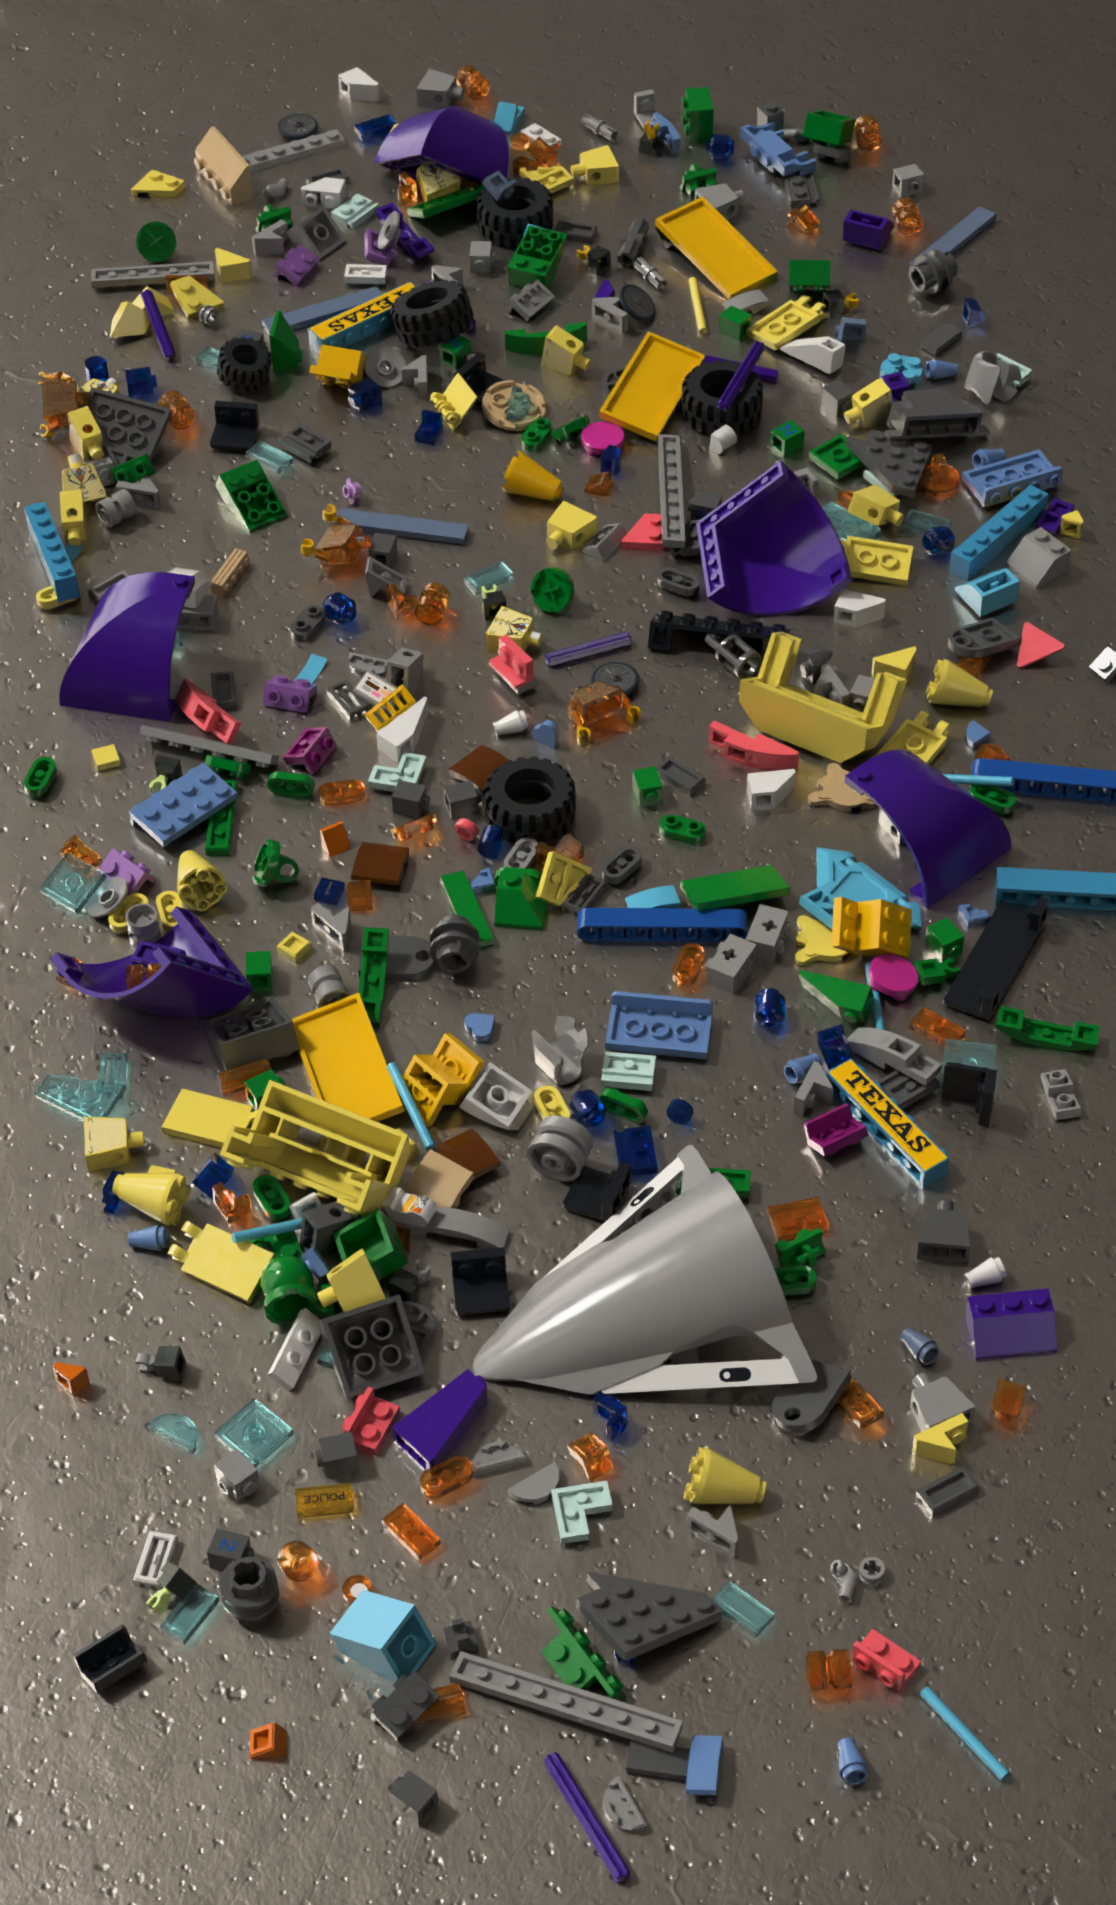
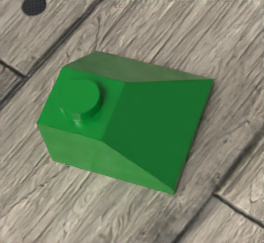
M276 310L269 336L273 370L298 371L299 363L303 362V350H300L299 340L281 311Z
M500 870L496 892L494 926L543 930L548 903L535 898L539 883L525 872Z

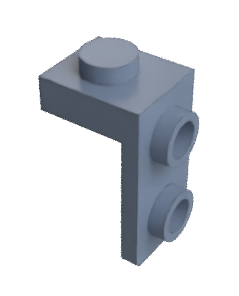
M842 317L841 324L836 325L834 339L843 343L844 339L865 341L867 320Z

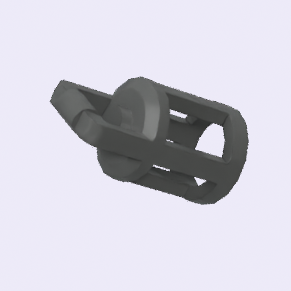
M707 634L705 641L716 650V659L739 679L751 678L757 673L762 664V656L738 635ZM747 662L752 667L744 673L741 670Z

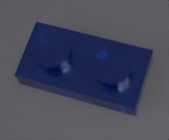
M387 114L354 124V132L362 141L371 140L372 138L389 134L397 123Z

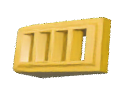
M401 685L365 713L364 716L375 730L379 732L381 728L386 727L395 720L398 715L403 714L412 707L416 700L405 686ZM398 695H400L401 698L405 701V706L397 697ZM393 701L399 708V711H396L389 702ZM385 706V708L392 715L390 718L383 711L382 707ZM378 712L385 722L381 724L374 713Z

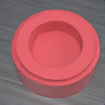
M462 818L457 821L454 831L459 838L465 841H473L479 833V828L472 821Z

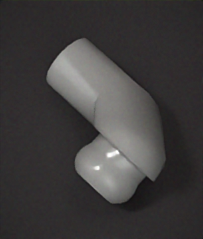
M782 129L784 131L783 139H794L802 143L808 142V137L802 136L804 129Z
M282 178L278 184L268 185L263 190L264 196L267 198L282 197L289 185L288 180Z
M835 1560L830 1565V1571L841 1586L838 1599L843 1603H851L858 1581L857 1575L848 1564L842 1560Z

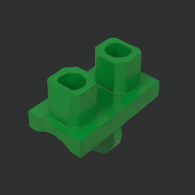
M696 163L691 164L690 171H686L685 175H682L681 192L686 191L690 197L695 196V189L703 186L717 185L716 168L713 167L705 170L704 167L699 168Z
M269 204L265 205L264 212L259 213V217L256 219V232L263 231L281 219L287 222V229H291L293 222L290 207L272 209Z
M148 453L111 468L117 483L118 481L135 483L140 481L145 474L148 477L156 474Z
M805 1228L797 1233L796 1239L790 1242L783 1239L775 1243L776 1255L780 1260L781 1267L806 1264L811 1268L817 1265L816 1258L826 1253L822 1241V1231L819 1228L812 1231Z

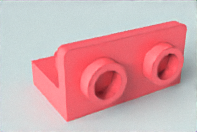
M507 634L500 637L499 655L489 660V665L514 689H518L534 680L533 659Z
M368 1387L364 1395L360 1394L358 1396L355 1410L351 1416H347L342 1431L344 1433L352 1432L355 1448L376 1456L400 1414V1406L375 1397L374 1388Z
M874 1629L869 1632L861 1643L856 1641L853 1645L852 1660L860 1669L873 1673L885 1686L893 1687L899 1692L902 1691L921 1667L919 1659Z

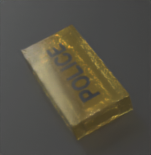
M352 1483L295 1489L297 1518L354 1513Z

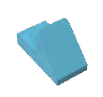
M500 101L494 122L502 127L505 134L511 135L524 115V107Z

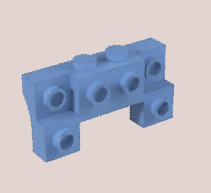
M773 121L761 126H751L748 124L740 128V138L750 146L752 156L772 173L779 172L786 176L795 172L797 175L803 176L816 171L817 160L815 158L808 160L807 151L793 155V149L783 141L784 131L781 129L775 132V123Z

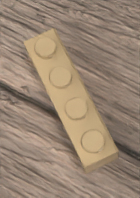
M234 549L211 580V593L224 597L232 584L236 582L238 576L242 574L243 569L249 564L250 559L248 558L247 551Z

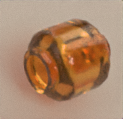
M295 1540L288 1542L278 1553V1567L292 1581H306L317 1571V1554L314 1549L303 1541Z

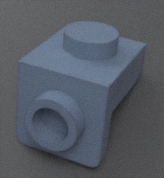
M499 170L485 178L482 182L484 187L497 201L504 197L505 199L509 198L514 193V187L517 183L515 179L508 182Z

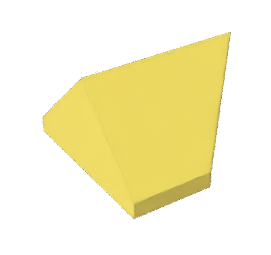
M129 301L122 302L112 320L110 338L133 335L147 336L152 326L147 312Z

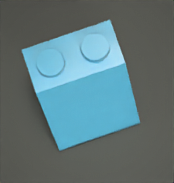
M362 1590L329 1633L342 1654L392 1683H395L403 1674L409 1676L414 1670L417 1671L437 1644L414 1604Z

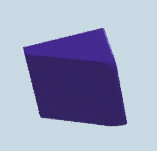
M609 280L603 281L594 298L615 297V290Z

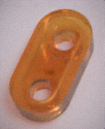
M519 156L512 162V170L518 175L520 168H526V171H537L538 167H548L542 162L525 156Z
M359 780L327 782L318 788L319 801L327 806L358 803L366 796L365 785Z
M435 813L390 830L394 839L399 838V841H403L413 837L412 832L417 830L424 833L435 829L434 824L438 821Z
M689 943L680 949L672 969L674 983L686 987L696 982L705 960V951L702 946Z
M454 1456L426 1470L420 1477L421 1492L428 1498L436 1499L469 1483L473 1477L472 1462L467 1457ZM457 1472H462V1473H463V1474L460 1475V1476L455 1475V1473H457ZM438 1485V1487L432 1488L430 1486Z

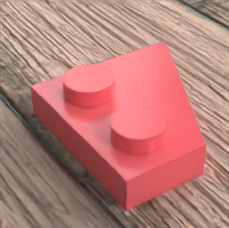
M645 513L623 537L621 549L664 550V547H662L661 514Z

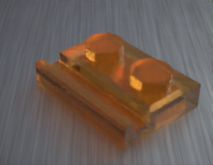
M819 1197L767 1207V1214L770 1217V1223L777 1242L783 1239L792 1241L796 1239L797 1233L805 1228L809 1231L819 1228L823 1234L829 1233V1224L823 1207L820 1205Z

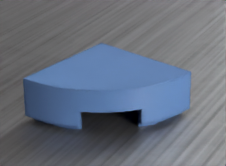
M974 720L969 723L966 731L968 745L974 749L990 738V732Z
M491 868L481 870L480 874L472 881L471 888L474 894L496 891Z
M969 904L958 905V912L967 928L986 924L991 918L990 914L984 909L973 908Z

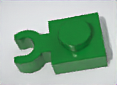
M937 958L914 961L913 963L922 985L943 983L946 977L955 979L960 972V968H953L954 959H946L943 963H939Z

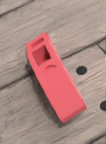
M184 678L175 697L178 706L201 729L206 732H212L226 744H233L242 723L216 705L217 701L189 679Z
M715 720L709 725V743L722 748L723 757L749 767L770 771L795 769L796 771L798 769L799 751L760 733L753 739Z

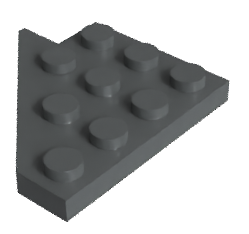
M91 387L88 395H92V404H84V407L88 406L100 428L103 444L114 465L118 466L148 453L151 461L172 415L171 408Z
M870 430L866 441L847 437L846 446L892 493L913 498L931 456L933 445L909 439L888 440L884 432Z

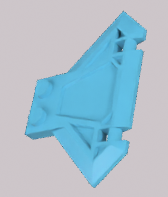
M817 847V888L800 897L799 904L832 929L834 898L844 897L856 902L882 899L912 909L911 928L921 929L920 905L916 902L908 903L905 900L907 895L865 863L854 862L855 856L850 852Z

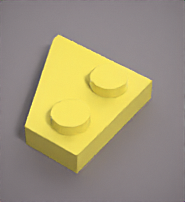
M563 166L538 167L537 171H526V168H520L519 175L523 179L526 177L530 178L531 181L536 180L540 182L551 194L573 184L574 178Z
M151 170L131 188V196L138 197V193H149L150 197H175L185 188V180Z
M191 276L170 282V287L187 319L198 316L200 310L205 305H210L216 309L223 307L224 302L222 299Z
M554 851L548 852L535 898L555 907L561 906L568 898V894L579 886L578 883L583 877L591 873L592 868Z

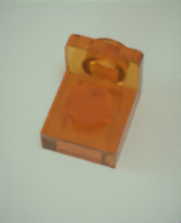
M396 584L387 586V603L396 619L418 613L416 595L405 597L403 591L400 592Z
M222 1182L212 1186L214 1204L228 1224L243 1219L252 1212L251 1199L248 1194L235 1198L234 1193L230 1189L227 1190Z
M590 1432L567 1445L570 1455L583 1465L586 1477L590 1481L613 1469L607 1446L593 1433Z

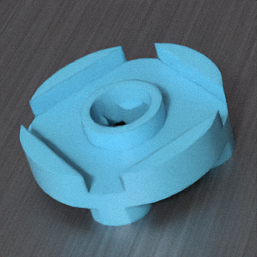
M896 353L889 354L888 358L881 364L880 377L882 379L884 375L902 371L909 384L915 383L917 385L922 379L923 369L920 364L921 360L917 357L902 356Z

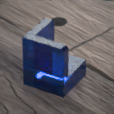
M214 1152L194 1174L192 1183L208 1197L213 1198L230 1180L234 1168Z

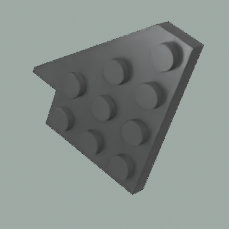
M594 1572L587 1573V1583L594 1591L576 1599V1608L624 1661L722 1620L723 1614L719 1606L706 1593Z

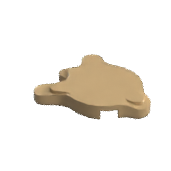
M830 763L827 766V775L817 780V787L821 790L808 795V804L810 806L827 805L844 812H851V808L861 806V809H872L877 806L865 794L860 795L844 783L845 775L849 771L843 770L837 763Z

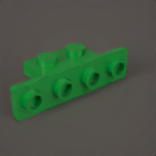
M550 1606L547 1612L561 1629V1632L541 1652L562 1681L567 1685L587 1690L598 1679L610 1697L624 1702L627 1699V1696L622 1691L624 1685L614 1674L610 1675L605 1668L607 1662L599 1653H594L590 1648L591 1641L587 1635L575 1628L573 1616L564 1608L560 1610Z

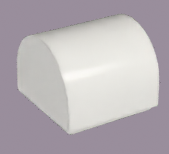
M726 424L711 434L709 450L716 454H721L737 442L734 430Z
M312 1192L291 1204L289 1208L295 1220L302 1218L303 1211L322 1205L318 1195Z

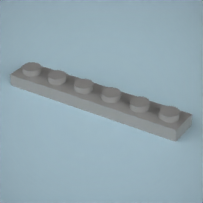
M336 129L241 156L250 165L251 173L345 146V141Z
M213 261L91 269L92 288L167 284L186 276H191L196 281L202 282L214 280Z
M141 725L140 734L146 735L148 741L160 743L161 739L169 741L168 745L182 748V745L185 744L190 746L191 751L204 753V749L212 751L211 755L225 758L226 754L234 756V761L247 763L249 759L256 761V766L269 768L270 764L278 765L279 755L154 726Z

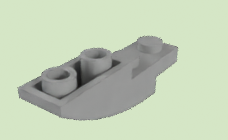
M868 1027L857 1028L843 1042L844 1047L877 1066L885 1069L890 1065L925 1086L942 1069L941 1063L921 1053V1045L886 1030Z

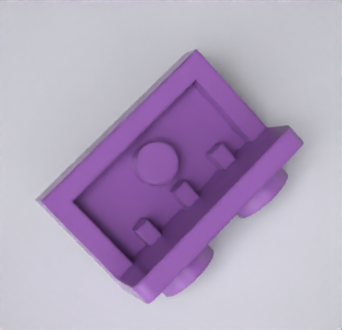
M367 228L364 234L365 259L372 263L387 265L388 267L391 259L394 260L397 254V248H395L396 241L393 240L387 248L381 250L378 248L379 232Z
M300 244L296 250L291 248L285 256L286 260L282 258L275 266L277 271L273 277L277 279L282 274L297 286L320 259L304 245Z
M275 675L265 682L263 705L306 713L309 708V699L317 693V685L310 684V681L306 679L294 681L288 680V677L284 675Z
M112 848L96 871L106 880L112 877H122L128 884L127 896L137 893L146 880L152 883L156 880L149 874L151 872L150 868L141 862L138 865L133 862L135 860L134 856L125 850L120 853Z

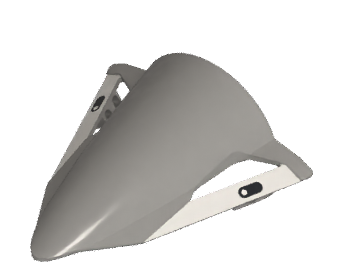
M688 1145L677 1154L678 1157L547 1275L537 1281L494 1334L481 1347L473 1362L475 1375L481 1376L484 1380L519 1381L590 1395L812 1383L818 1377L792 1322L776 1272L751 1217L728 1180L719 1172L711 1173L693 1145ZM683 1176L681 1194L676 1197L671 1185ZM629 1223L635 1224L614 1240H611ZM735 1336L755 1337L781 1354L780 1359L662 1365L670 1356L679 1352Z

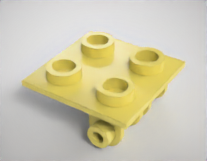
M457 373L443 394L433 392L430 396V401L435 405L434 407L450 428L455 431L478 397L463 377Z

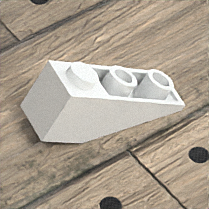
M831 337L795 339L780 347V350L791 357L800 359L806 364L822 370L824 373L831 374L843 366L846 344Z
M423 697L403 714L398 715L386 727L380 729L377 733L378 751L399 763L403 752L412 753L415 750L428 717L427 697Z

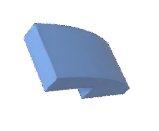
M658 112L654 113L653 122L650 123V126L653 128L658 123L659 129L657 133L660 134V140L665 141L666 146H669L672 153L679 152L681 142L679 133L664 116Z
M315 1246L308 1249L301 1256L316 1278L324 1276L331 1270Z
M693 1735L687 1770L686 1794L717 1795L721 1776L720 1761L724 1747L723 1736Z

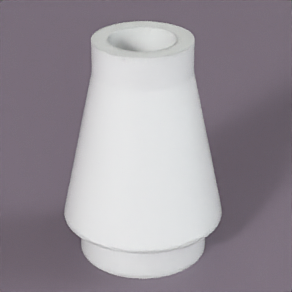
M516 710L493 723L497 736L524 732V729L529 728L523 710L519 712Z
M990 1257L970 1272L965 1273L964 1277L969 1288L972 1289L978 1286L1000 1283L1003 1278L1007 1277L1000 1258L993 1259Z

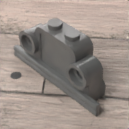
M929 389L904 391L902 400L892 403L886 424L893 430H885L884 435L888 440L987 435L990 434V430L985 425H981L983 412L980 408L971 405L964 399L954 398L946 390Z

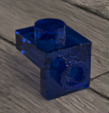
M599 1391L593 1398V1414L607 1422L606 1438L612 1441L617 1434L621 1435L628 1425L627 1407L621 1404L614 1396L606 1395Z

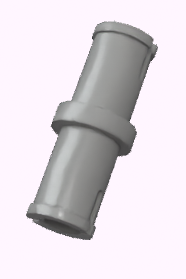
M588 113L583 116L581 124L593 130L594 134L602 135L611 142L617 139L618 130L606 125L605 121L597 120Z
M643 257L638 258L637 260L642 265L635 261L634 268L643 275L647 282H651L657 290H664L660 283L667 287L668 281L658 273V269L655 266H651Z

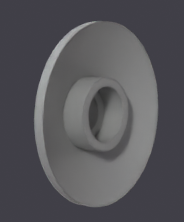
M396 211L387 217L380 230L378 248L381 250L387 248L393 240L397 241L401 234L399 229L400 214Z
M378 347L372 350L366 357L364 364L365 373L369 380L375 385L384 388L399 384L402 381L401 370L406 366L402 355L390 347ZM385 367L387 372H382L380 368Z
M112 877L103 881L89 896L86 905L87 912L96 918L112 913L121 905L127 895V882L122 877Z

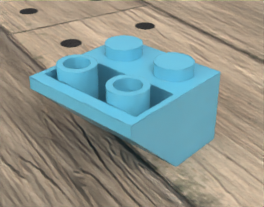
M1005 568L955 587V592L981 617L1017 602L1020 581Z

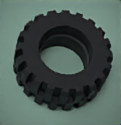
M506 177L508 182L513 179L517 181L514 187L515 191L509 198L505 199L504 197L499 201L484 187L477 198V223L481 234L487 240L494 241L496 245L501 246L502 244L505 247H518L528 224L551 230L553 227V199L550 191L543 184L541 185L540 182L536 180L531 181L530 178L526 177L524 179Z
M453 280L432 281V283H424L421 286L411 288L410 291L404 292L401 297L395 300L390 312L399 340L412 348H427L428 346L433 347L440 343L449 342L450 339H455L459 337V334H463L471 326L474 318L466 289L459 282L457 283Z
M714 360L713 363L705 362L700 367L696 366L686 375L682 383V412L684 419L691 427H696L697 431L701 433L706 432L710 436L726 424L734 430L736 435L738 432H746L761 417L763 384L760 377L752 370L727 411L718 409V401L741 363H732L730 360H725V362Z
M531 756L528 759L519 757L516 761L509 760L504 763L503 767L501 765L497 767L494 773H491L487 779L484 788L485 817L489 827L498 836H503V839L508 842L515 841L516 843L522 838L535 839L538 843L546 844L550 842V839L554 838L556 840L562 836V832L565 833L574 822L576 812L574 780L566 769H563L556 762L554 764L551 763L550 759L543 758L541 760L538 757ZM525 797H537L546 800L534 805H524L515 802Z

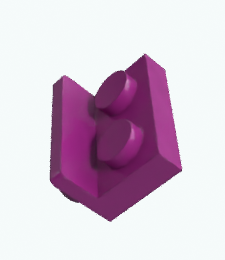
M327 727L306 728L282 758L286 765L304 764L309 774H315L337 747V743Z

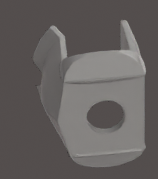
M982 351L973 358L965 381V388L969 392H974L985 404L990 403L993 395L1003 403H1006L1017 393V389L1012 386V382L1021 381V371L1017 365L1000 360L992 351Z
M557 1016L555 1022L556 1040L548 1043L536 1030L531 1032L534 1062L559 1085L571 1083L582 1075L583 1058L589 1046L587 1029L583 1028L579 1032L576 1029L577 1019L570 1016Z

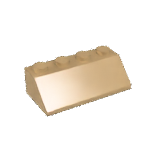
M215 126L211 127L195 149L196 158L194 162L196 168L203 172L205 178L213 184L214 189L218 190L223 199L227 200L231 206L253 199L250 165Z

